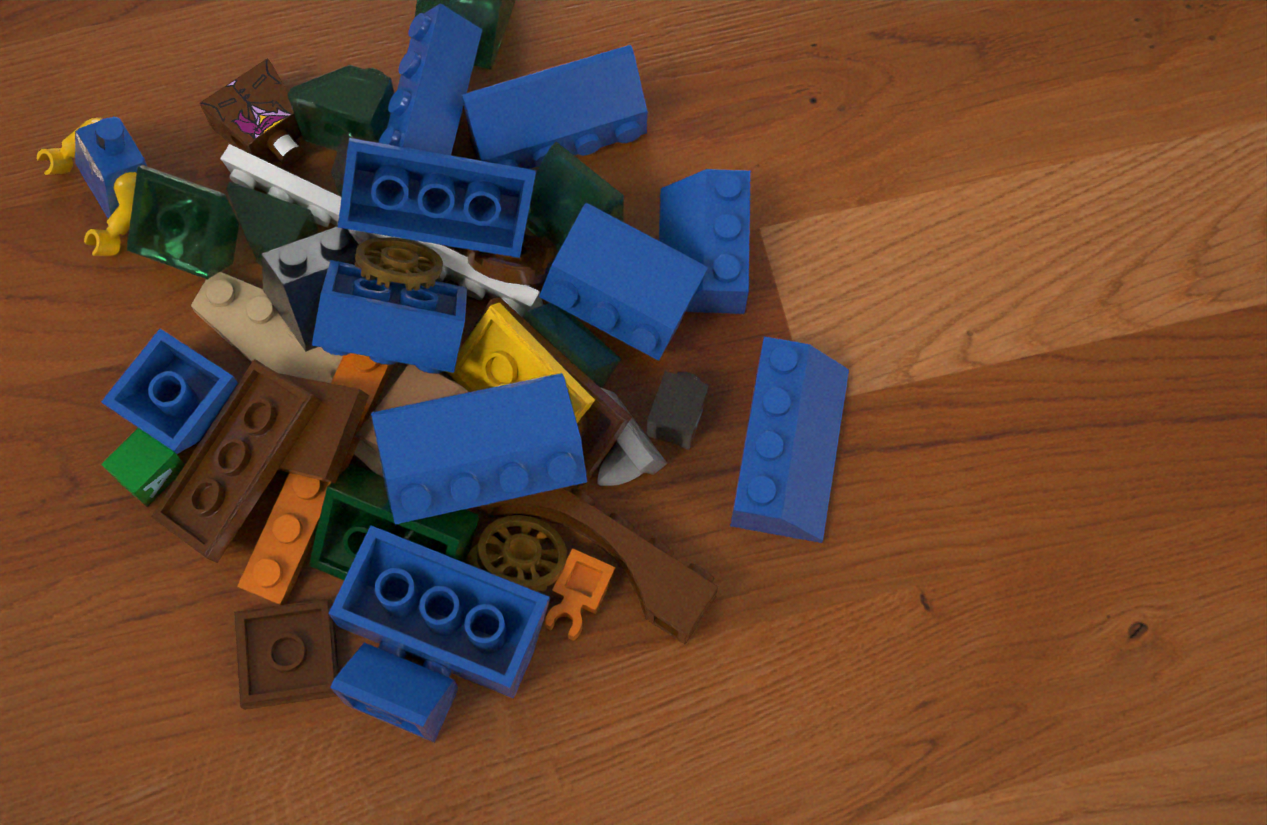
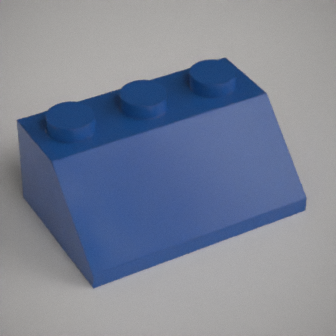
M705 169L661 188L659 241L708 267L686 312L745 314L749 293L750 171Z
M585 203L552 263L539 297L659 361L685 315L708 267L600 209Z
M330 260L321 291L312 346L322 347L324 351L333 355L343 356L354 353L369 356L374 362L385 365L397 362L416 365L419 370L432 374L442 373L443 371L454 373L465 323L467 287L435 281V286H430V288L426 289L420 285V289L417 291L414 289L407 291L404 283L391 282L389 288H386L385 284L377 285V278L368 281L366 277H362L361 268L355 267L353 264Z

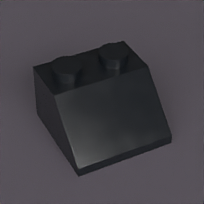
M334 227L261 254L263 291L305 352L317 348V346H312L321 291L330 260L355 265L356 250L359 244L348 229Z

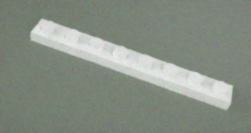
M228 145L220 159L230 171L229 178L234 183L249 191H253L254 187H257L267 192V197L284 208L290 209L292 205L305 210L304 214L319 225L328 227L329 223L338 226L341 204L340 196L235 146ZM349 230L359 244L374 238H397ZM410 240L429 247L442 258V272L440 279L437 278L436 281L443 282L444 278L458 283L459 286L467 287V295L476 300H482L484 296L489 299L500 297L521 317L525 315L536 321L544 306L542 298L539 297L540 291L527 285L505 283L489 278L475 271L468 264V257L443 245Z

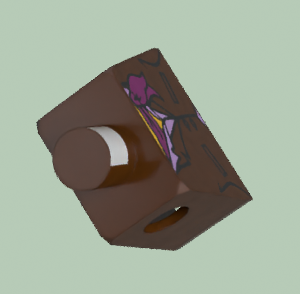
M268 58L200 102L209 125L232 146L264 161L275 155L284 166L294 164L303 155L304 150L296 141L306 131L301 116Z

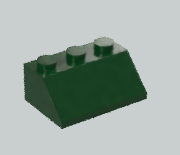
M350 464L338 476L336 483H330L326 488L309 566L345 580L370 526L463 562L466 555L470 552L480 515L464 509L395 524L388 501L384 477Z

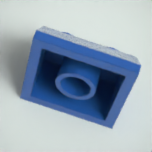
M159 329L101 403L178 454L202 440L238 385V382L231 374L164 330Z
M383 641L380 642L378 648L364 642L334 678L330 686L332 691L346 706L435 743L459 689L454 679L449 678L451 670L429 660H425L422 666L405 659L407 652Z

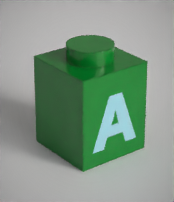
M139 428L101 464L115 480L146 507L177 478L185 466L175 452Z

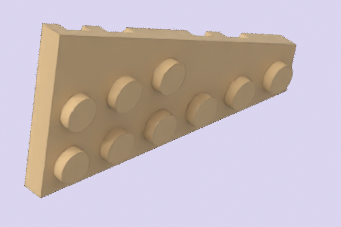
M213 268L191 304L194 312L231 346L240 351L251 363L256 359L277 373L331 383L343 356L327 353L322 347L305 352L263 289ZM400 362L394 364L375 408L408 364ZM446 371L438 373L451 381L453 379ZM360 439L353 456L373 473L383 476L379 453Z

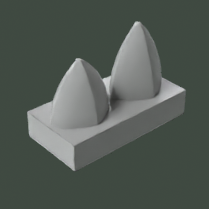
M601 388L630 414L614 392ZM633 416L601 465L597 480L599 486L620 485L635 479L643 473L654 475L667 464Z

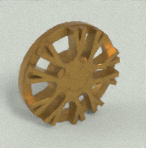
M374 238L362 242L356 250L355 267L362 269L361 276L366 277V280L370 281L377 278V285L379 286L385 284V287L389 288L391 282L404 283L407 291L412 289L417 291L420 289V285L428 289L430 286H435L437 278L440 279L443 267L442 258L434 250L420 243L399 238ZM381 248V252L376 251V250H373V249Z
M513 515L497 519L483 530L477 547V564H479V569L536 592H544L547 586L554 583L562 573L566 563L567 551L562 537L553 527L533 517ZM520 526L521 534L511 536L507 527ZM533 529L539 531L536 538L530 536ZM551 540L556 548L543 550L541 545ZM486 549L496 551L499 554L487 555ZM536 570L543 571L547 575L540 577ZM512 573L516 576V579L506 576L505 574ZM528 573L530 580H524L523 574Z

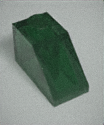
M229 182L226 190L245 237L259 265L262 266V253L318 233L319 230L311 210Z

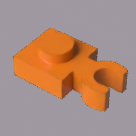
M572 548L563 571L552 589V594L563 600L561 604L553 606L548 611L545 619L546 629L552 630L558 618L568 617L573 622L568 637L573 641L577 639L582 631V610L585 609L594 614L597 613L616 572V567Z

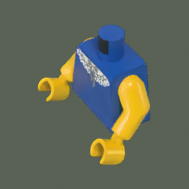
M114 116L104 119L97 117L87 120L62 141V148L41 149L37 154V161H50V167L44 172L45 175L66 174L71 171L73 158H75L76 166L107 216V224L109 225L106 230H88L84 242L86 245L96 246L92 252L93 256H113L120 250L121 242L119 235H125L141 215L152 212L153 203L147 164L121 119Z

